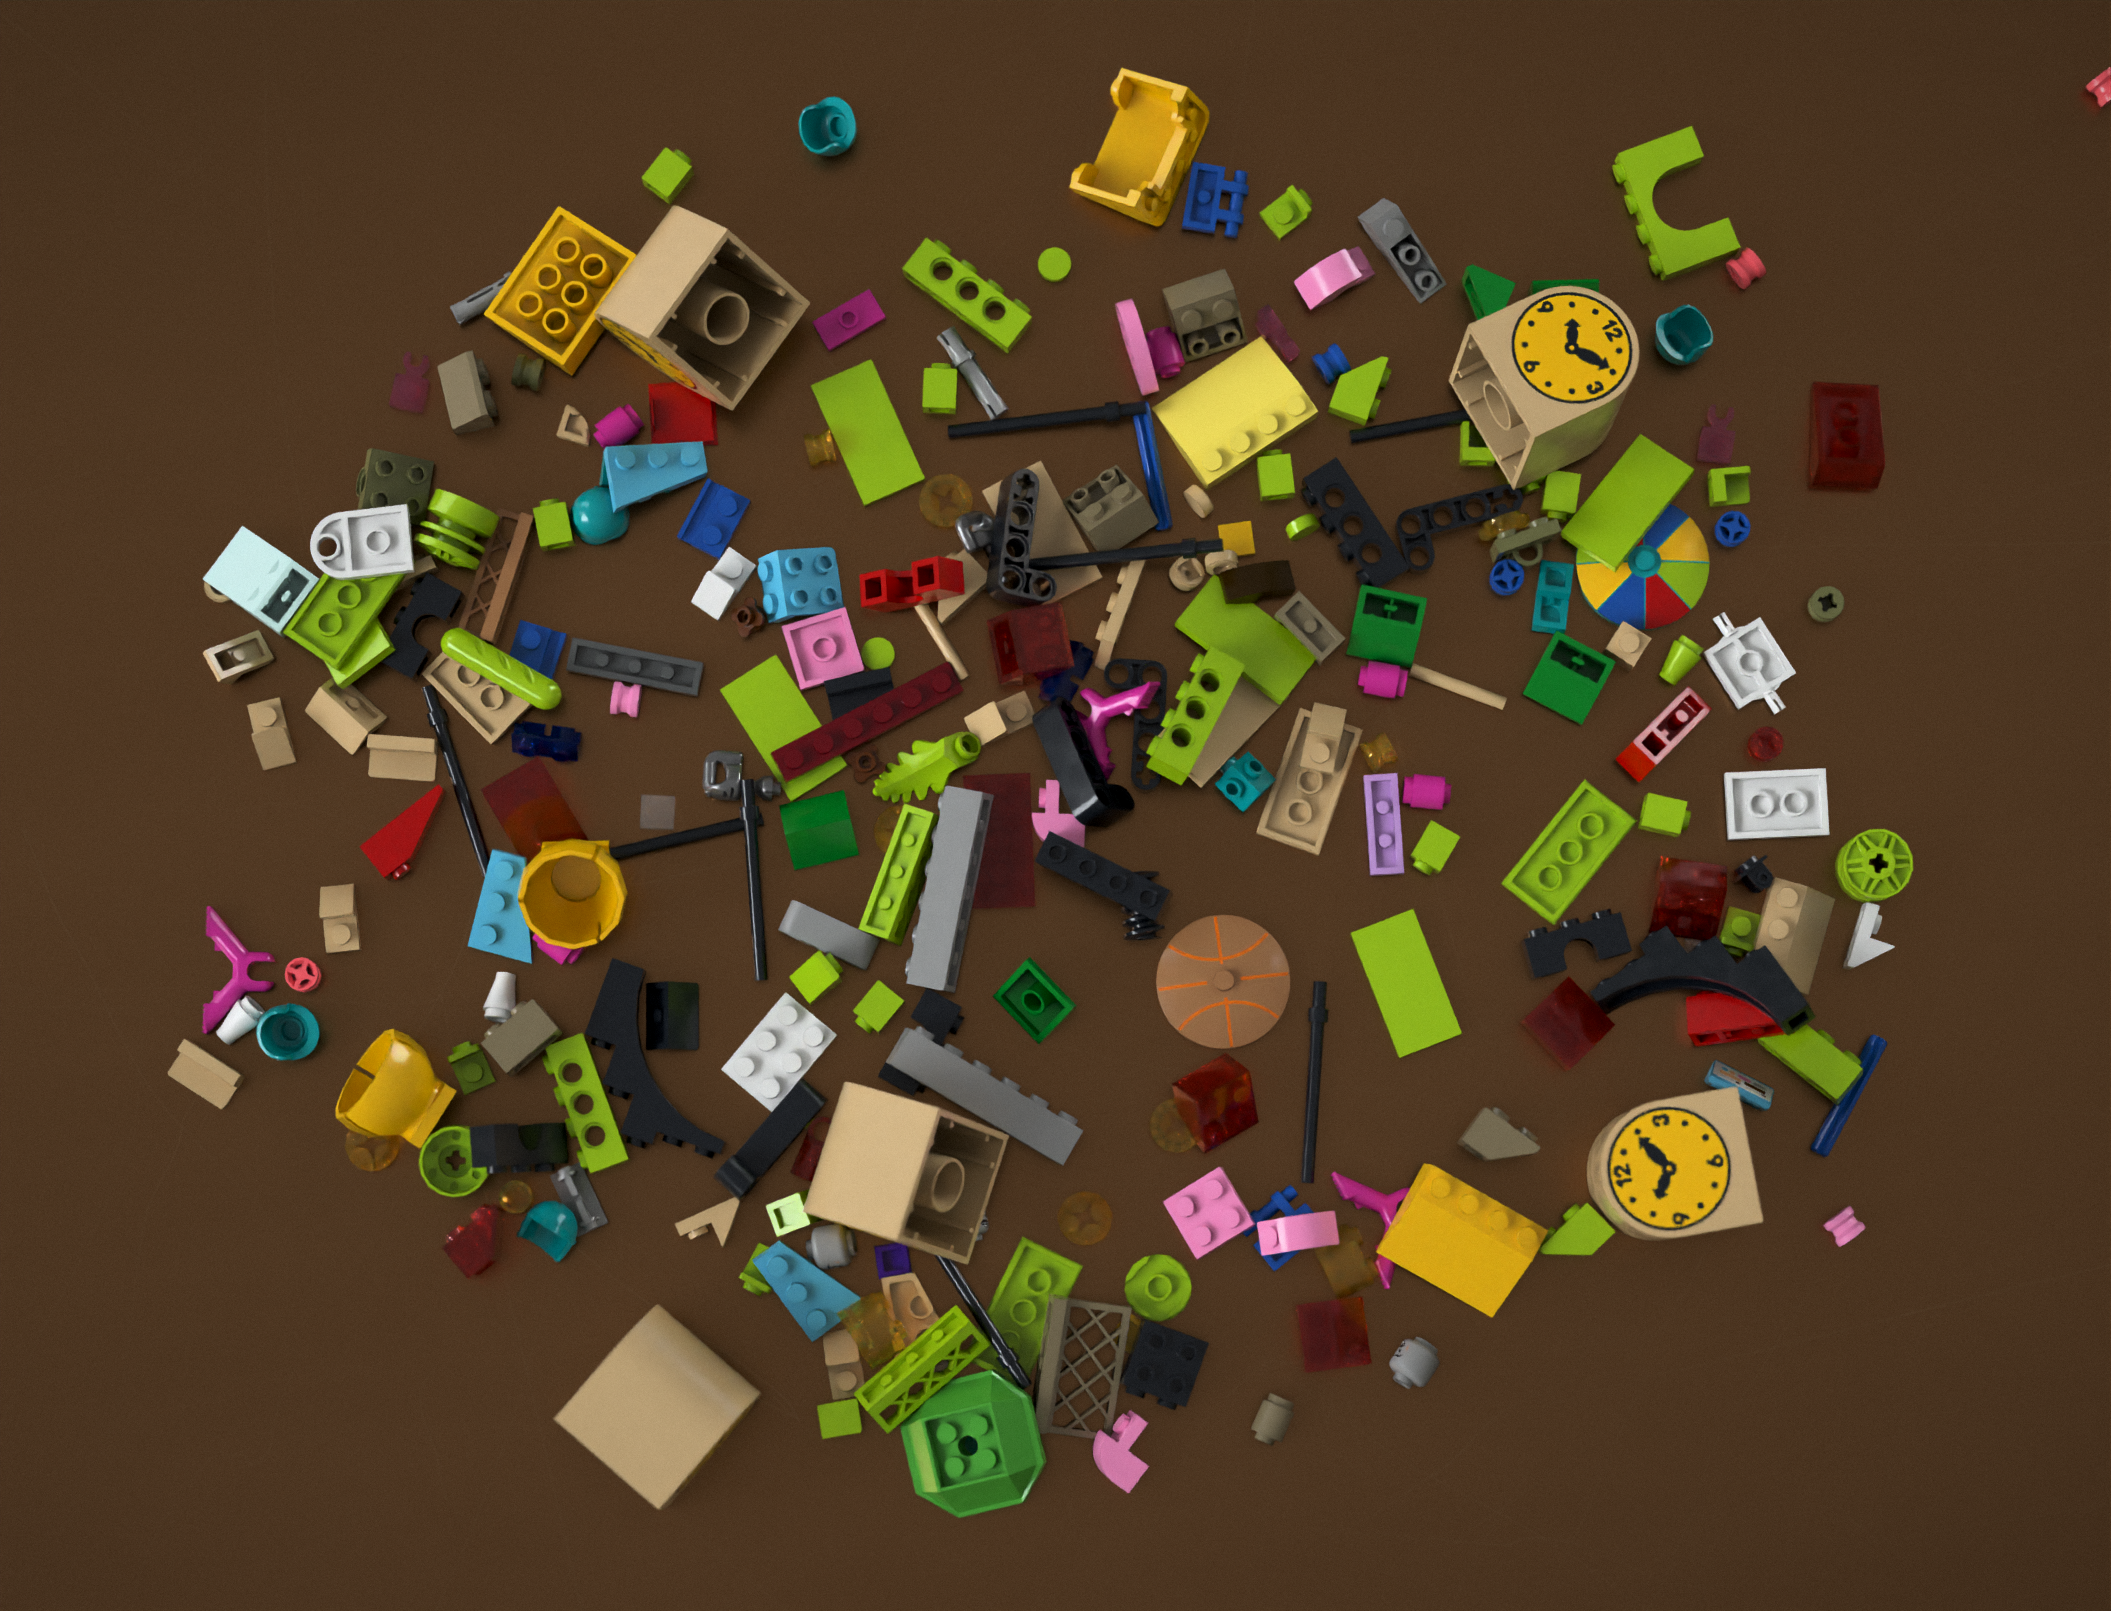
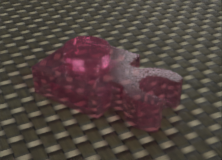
M1269 304L1258 310L1256 315L1258 322L1255 323V326L1265 340L1270 338L1278 346L1288 362L1297 357L1300 352L1299 348L1289 337L1287 330Z
M406 352L403 357L406 374L396 373L389 406L423 414L430 381L421 378V376L428 370L430 360L428 356L423 355L421 365L414 367L411 365V352Z
M1712 404L1707 414L1708 420L1712 425L1711 427L1702 426L1696 461L1729 466L1731 464L1736 431L1726 430V427L1734 417V409L1729 407L1726 418L1719 419L1715 415L1716 405Z

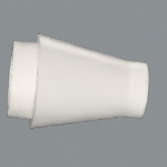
M508 972L496 973L495 981L483 1006L485 1019L504 1023L512 1016L510 1011L516 1006V975Z
M245 996L242 1000L238 999L221 1027L216 1031V1034L226 1044L231 1045L235 1040L255 1028L265 1011L249 996Z

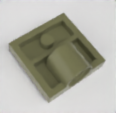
M374 448L367 449L365 467L359 472L356 482V495L360 497L358 510L407 504L409 506L411 526L420 527L421 521H425L434 461Z
M1543 517L1528 523L1529 527L1524 531L1517 533L1516 528L1498 534L1497 539L1494 540L1489 550L1493 564L1511 558V560L1518 562L1523 570H1530L1536 567L1543 555L1542 546L1556 541L1562 531L1558 519L1548 521L1547 517ZM1531 546L1536 553L1535 559L1531 561L1523 560L1518 550Z

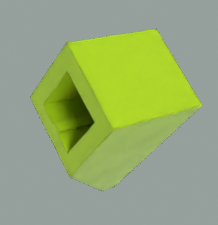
M1381 356L1341 375L1327 413L1364 426L1368 417L1374 419L1381 401L1375 398L1378 387H1386L1392 370L1386 367L1389 358Z
M819 950L789 978L812 1006L843 982L839 976L843 969L831 953L824 956Z
M1588 1202L1581 1206L1575 1203L1562 1215L1565 1222L1557 1230L1553 1226L1548 1229L1549 1231L1537 1252L1540 1255L1589 1256L1616 1231Z

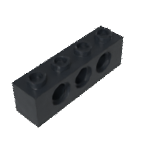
M1337 457L1303 478L1302 485L1304 488L1300 491L1310 507L1316 505L1322 516L1319 517L1322 526L1329 535L1334 532L1340 541L1337 548L1347 562L1352 560L1359 571L1355 574L1361 585L1383 589L1408 573L1409 565ZM1331 492H1337L1343 497L1344 503L1340 507H1331L1327 504L1325 496ZM1348 520H1356L1361 524L1362 531L1357 535H1350L1344 530V523ZM1373 547L1380 553V559L1375 563H1369L1364 560L1362 551L1365 548Z
M1051 831L1048 832L1034 860L1037 864L1156 923H1159L1173 895V892Z

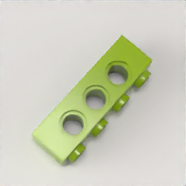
M926 237L902 268L903 276L1008 354L1032 324V316L1029 315L1031 310L1020 300L1015 298L1012 302L1003 295L1004 289L993 280L988 279L985 282L977 276L978 270L971 263L964 259L959 262L950 255L951 249L943 242L936 239L933 243ZM945 266L951 269L952 275L947 280H938L934 276V272L937 268ZM972 286L978 290L979 294L973 300H965L960 296L961 290L964 287ZM992 306H999L1003 308L1005 314L999 320H992L986 315L987 310Z
M1210 646L1205 655L1198 653L1189 670L1195 673L1190 683L1185 680L1183 681L1175 696L1176 699L1180 700L1176 710L1169 708L1161 723V726L1166 728L1162 737L1160 738L1155 735L1146 751L1151 756L1146 767L1179 785L1184 783L1246 666L1244 663ZM1201 682L1210 683L1214 691H1206L1202 687ZM1186 709L1195 710L1199 714L1200 719L1191 718L1187 714ZM1172 737L1182 738L1186 746H1177L1173 742Z
M580 1033L550 1044L545 1048L547 1055L542 1056L548 1075L555 1074L559 1086L553 1088L559 1106L566 1105L570 1118L565 1119V1123L571 1138L577 1137L581 1149L576 1151L582 1169L589 1168L591 1174H596L631 1161L586 1035ZM578 1064L582 1069V1076L577 1082L570 1083L565 1079V1070L569 1065ZM585 1095L590 1096L594 1102L593 1109L588 1114H580L576 1109L577 1100ZM594 1127H601L605 1132V1139L598 1146H592L587 1139L588 1132Z

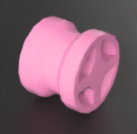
M615 681L611 695L610 714L618 715L624 712L628 713L630 717L637 718L641 704L642 685L634 684L632 687L624 686L622 682Z
M1851 1206L1837 1213L1823 1225L1827 1231H1831L1835 1235V1242L1839 1247L1848 1243L1866 1229L1864 1223L1857 1221L1854 1217V1210Z

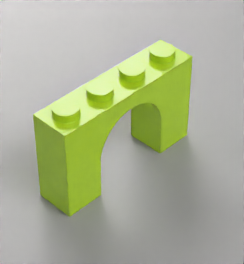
M1692 126L1620 152L1615 159L1616 164L1612 166L1617 182L1619 184L1624 183L1628 193L1624 196L1627 208L1631 214H1636L1640 225L1636 227L1638 236L1643 245L1648 244L1652 255L1649 256L1651 269L1655 275L1660 274L1662 282L1736 255L1741 248L1729 217L1698 229L1684 231L1668 226L1656 214L1652 201L1655 185L1668 175L1700 164L1704 157Z

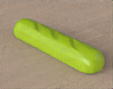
M453 628L445 632L441 638V649L448 657L533 706L549 710L555 708L560 703L562 697L561 689L556 682L461 628Z

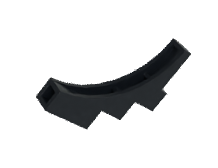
M1667 925L1660 930L1651 932L1639 944L1645 954L1644 956L1630 961L1622 971L1611 978L1602 980L1590 992L1605 1015L1628 1002L1654 993L1686 989L1708 990L1727 994L1759 1009L1770 1017L1787 1036H1790L1816 1018L1809 1003L1766 945L1746 954L1738 964L1716 935L1709 940L1701 941L1692 952L1687 954Z
M612 958L585 1035L592 1037L590 1044L609 1050L611 1045L616 1046L603 1080V1084L610 1087L608 1093L626 1100L629 1094L634 1095L620 1133L628 1136L626 1143L645 1149L647 1143L655 1146L657 1137L661 1133L664 1134L662 1141L678 1147H681L683 1142L695 1145L694 1152L712 1159L715 1153L723 1155L727 1142L702 1131L684 1118L665 1098L651 1075L642 1050L639 1029L640 995L646 971Z

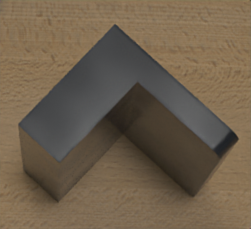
M889 667L824 681L833 720L894 689Z
M673 981L646 983V1050H697L699 1047V985L697 983Z

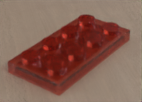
M1030 773L964 775V789L994 795L971 910L1035 907Z

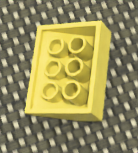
M1262 336L1151 408L1206 491L1261 456L1262 452L1270 450L1317 419L1319 412L1302 386Z

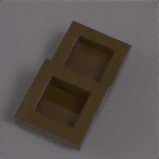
M1289 560L1255 563L1232 568L1219 574L1226 604L1257 603L1261 596H1292L1296 589Z

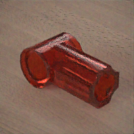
M828 1116L817 1117L810 1123L790 1173L812 1182L825 1141L816 1138L814 1128L819 1122H827L831 1125L832 1118Z

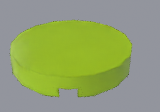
M1154 1254L1143 1257L1132 1266L1126 1276L1124 1290L1127 1302L1135 1313L1146 1320L1160 1322L1172 1319L1184 1310L1190 1300L1192 1285L1189 1273L1181 1262L1171 1256Z

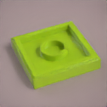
M377 617L339 671L328 663L326 665L336 684L344 690L394 652L395 648Z

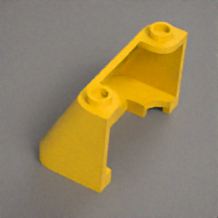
M1121 68L1118 77L1111 86V96L1114 103L1119 107L1094 165L1085 162L1077 167L1072 174L1069 188L1076 194L1144 223L1158 227L1167 219L1209 122V109L1186 86Z

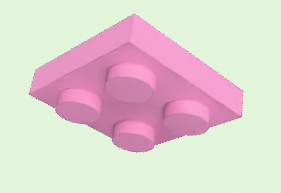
M846 607L782 626L801 691L824 685L826 680L865 672Z
M1222 1167L1216 1168L1163 1201L1197 1260L1202 1259L1256 1225Z

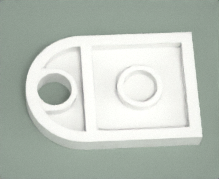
M404 504L344 511L325 517L315 527L311 536L310 550L314 562L325 574L339 580L415 572L409 506ZM327 539H332L337 544L335 553L328 557L322 556L319 551L321 543Z

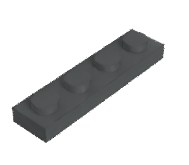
M572 638L566 671L698 697L704 663Z

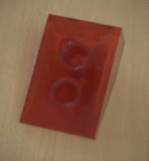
M1813 382L1810 428L1812 485L1878 489L1885 468L1879 385Z
M539 756L481 789L518 854L527 858V864L541 851L542 842L563 841L570 838L589 841L545 763Z

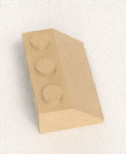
M1775 877L1766 892L1760 914L1761 919L1753 943L1754 950L1766 945L1800 993L1808 995L1835 899L1808 886Z

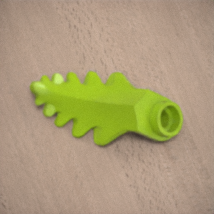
M957 732L942 738L938 742H928L919 739L912 743L913 755L906 752H899L897 754L900 766L893 763L886 764V769L889 773L884 771L879 775L880 779L874 780L876 787L873 788V794L881 796L884 801H887L890 796L893 803L899 801L900 795L904 803H909L912 791L915 792L919 800H925L929 787L935 793L941 794L945 790V785H947L952 771L971 764L978 758L981 751V743L978 737L971 732Z

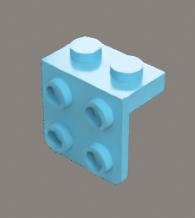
M832 547L776 550L758 558V577L762 582L764 595L763 609L767 614L768 624L780 623L795 616L818 615L844 608L836 553Z

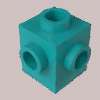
M1247 752L1238 760L1233 756L1221 767L1220 771L1223 773V776L1215 785L1244 812L1263 795L1276 779L1263 767L1259 760Z

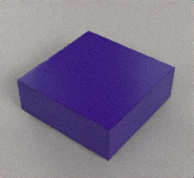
M899 1243L874 1246L879 1280H882L881 1278L912 1273L908 1246Z

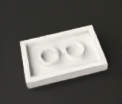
M1826 768L1724 773L1727 840L1830 835Z
M785 992L721 1070L772 1112L804 1077L838 1035Z

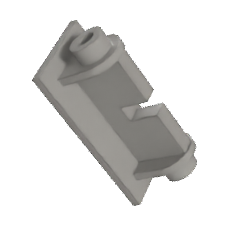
M580 1162L572 1166H566L558 1170L557 1173L550 1175L562 1204L566 1205L576 1217L578 1237L609 1223Z

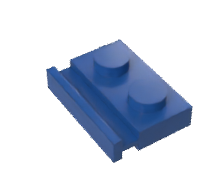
M707 478L677 538L720 560L751 501Z
M520 620L509 656L554 680L568 635Z

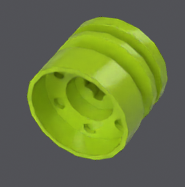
M436 489L427 509L439 520L437 524L430 521H421L420 527L431 533L432 536L416 533L413 542L422 547L429 555L456 567L461 566L477 570L480 561L469 555L468 552L471 551L484 555L486 550L474 541L475 536L492 538L500 517L470 500L448 491Z
M1869 829L1856 835L1839 850L1835 861V877L1840 888L1851 899L1862 903H1879L1899 893L1908 884L1913 872V855L1907 843L1896 833L1885 829ZM1878 857V862L1884 865V868L1878 870L1877 873L1874 872V866L1869 865V862Z
M460 1124L444 1126L430 1135L422 1146L419 1157L421 1175L426 1184L440 1195L449 1197L466 1196L478 1189L489 1175L486 1168H472L470 1128L468 1126ZM454 1151H460V1157L466 1158V1163H461L459 1169H453V1163L447 1162V1157H451Z

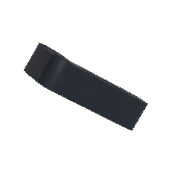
M1029 469L1017 470L1005 477L1000 484L986 589L990 596L996 600L1025 607H1037L1055 596L1057 584L1050 574L1028 568L1039 493V479ZM1011 512L1018 516L1019 525L1012 521ZM1006 544L1013 547L1015 557L1008 554ZM1002 576L1009 580L1010 590L1003 585ZM1033 583L1040 587L1041 596H1037L1034 593Z
M1504 484L1403 511L1398 516L1394 528L1400 553L1410 567L1408 572L1414 575H1423L1429 571L1435 559L1431 538L1515 516L1523 502V495L1520 489L1513 490L1510 484ZM1506 494L1508 499H1514L1510 508L1507 509L1506 504L1495 505L1493 514L1490 513L1491 504L1500 502L1503 495ZM1471 502L1479 503L1483 508V515L1480 517L1470 516L1466 511V505ZM1440 510L1448 512L1451 516V523L1445 526L1437 524L1434 520V513ZM1405 519L1415 520L1419 525V531L1414 534L1406 533L1402 529V521ZM1413 551H1423L1428 557V562L1423 566H1417L1412 563L1410 554Z
M1114 659L1106 665L1104 670V683L1111 691L1122 693L1145 685L1146 683L1142 676L1148 670L1158 671L1162 678L1156 694H1154L1152 701H1150L1158 706L1160 711L1158 716L1153 719L1145 718L1141 714L1140 709H1135L1131 784L1140 793H1151L1159 786L1161 774L1150 769L1149 773L1155 776V779H1150L1149 785H1143L1142 779L1136 777V775L1142 774L1144 761L1137 762L1136 759L1149 760L1151 757L1140 749L1138 742L1143 736L1155 737V735L1158 736L1164 730L1161 723L1165 717L1167 670L1160 662L1153 660ZM1118 667L1125 669L1128 673V679L1120 684L1114 683L1109 677L1111 670Z
M1062 696L1057 697L1033 715L1034 727L1071 812L1081 824L1107 828L1135 808L1134 800L1127 789L1121 785L1107 783L1077 712L1070 701Z
M802 1078L739 1151L721 1166L713 1178L738 1200L743 1199L801 1134L806 1124L811 1122L828 1102V1099Z

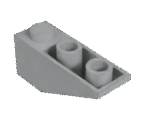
M1383 198L1357 217L1375 246L1419 303L1425 301L1447 284L1397 204Z

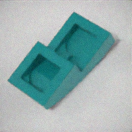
M1541 560L1531 631L1554 634L1557 630L1565 634L1574 564Z

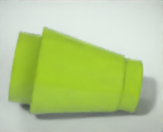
M1681 635L1678 641L1674 639L1659 676L1676 686L1678 681L1702 659L1700 655L1704 649L1684 635Z

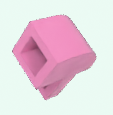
M1358 246L1348 251L1346 248L1325 258L1296 279L1294 284L1309 309L1312 310L1333 301L1346 289L1369 280L1375 275V272Z
M1046 780V788H1039V808H1045V813H1032V824L1037 836L1044 842L1048 832L1051 831L1084 848L1085 825L1081 824L1073 814H1059L1060 784L1058 780Z
M1335 1210L1257 1222L1262 1256L1340 1244Z
M1132 1410L1127 1415L1122 1414L1116 1420L1112 1428L1114 1432L1111 1436H1108L1099 1429L1093 1443V1456L1099 1470L1128 1494L1149 1467L1128 1451L1148 1424V1422Z

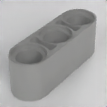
M795 900L791 901L778 931L827 954L831 953L833 957L865 971L880 942L879 939Z

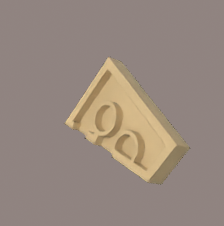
M1146 560L1131 561L1129 566L1122 565L1117 579V583L1122 584L1119 594L1112 592L1106 611L1111 612L1108 622L1101 621L1095 639L1101 641L1094 665L1096 668L1105 670L1106 665L1111 660L1114 644L1118 641L1125 620V614L1129 611Z
M444 652L422 673L491 745L495 744L532 706V704L448 657Z
M915 1272L881 1278L895 1357L940 1319ZM949 1359L941 1360L936 1364L934 1372L943 1371L948 1367Z

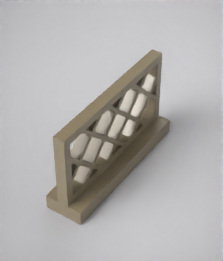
M1049 1294L1032 1395V1403L1041 1434H1046L1047 1432L1095 1439L1098 1431L1089 1430L1082 1420L1099 1409L1105 1417L1103 1432L1111 1436L1132 1310L1130 1306ZM1071 1306L1085 1308L1092 1317L1077 1330L1069 1321ZM1091 1309L1101 1310V1312L1094 1315ZM1109 1312L1122 1313L1120 1327L1108 1334L1099 1320ZM1096 1323L1105 1335V1338L1089 1349L1080 1334ZM1068 1326L1073 1332L1069 1336H1067ZM1116 1336H1118L1117 1345L1113 1341ZM1077 1338L1086 1352L1070 1363L1064 1355V1348L1066 1344ZM1110 1342L1116 1351L1115 1360L1103 1368L1093 1353ZM1090 1356L1100 1371L1084 1382L1074 1368ZM1062 1360H1064L1067 1366L1061 1370ZM1113 1368L1111 1379L1107 1372ZM1069 1371H1072L1081 1385L1064 1396L1058 1388L1059 1379ZM1104 1375L1111 1384L1110 1391L1098 1401L1088 1386ZM1085 1389L1095 1404L1078 1415L1069 1401ZM1058 1393L1062 1399L1056 1403ZM1108 1401L1107 1409L1105 1411L1102 1405ZM1066 1404L1075 1416V1419L1065 1426L1052 1425L1054 1412ZM1078 1423H1080V1425L1083 1427V1429L1073 1428V1427H1074L1075 1425H1077Z

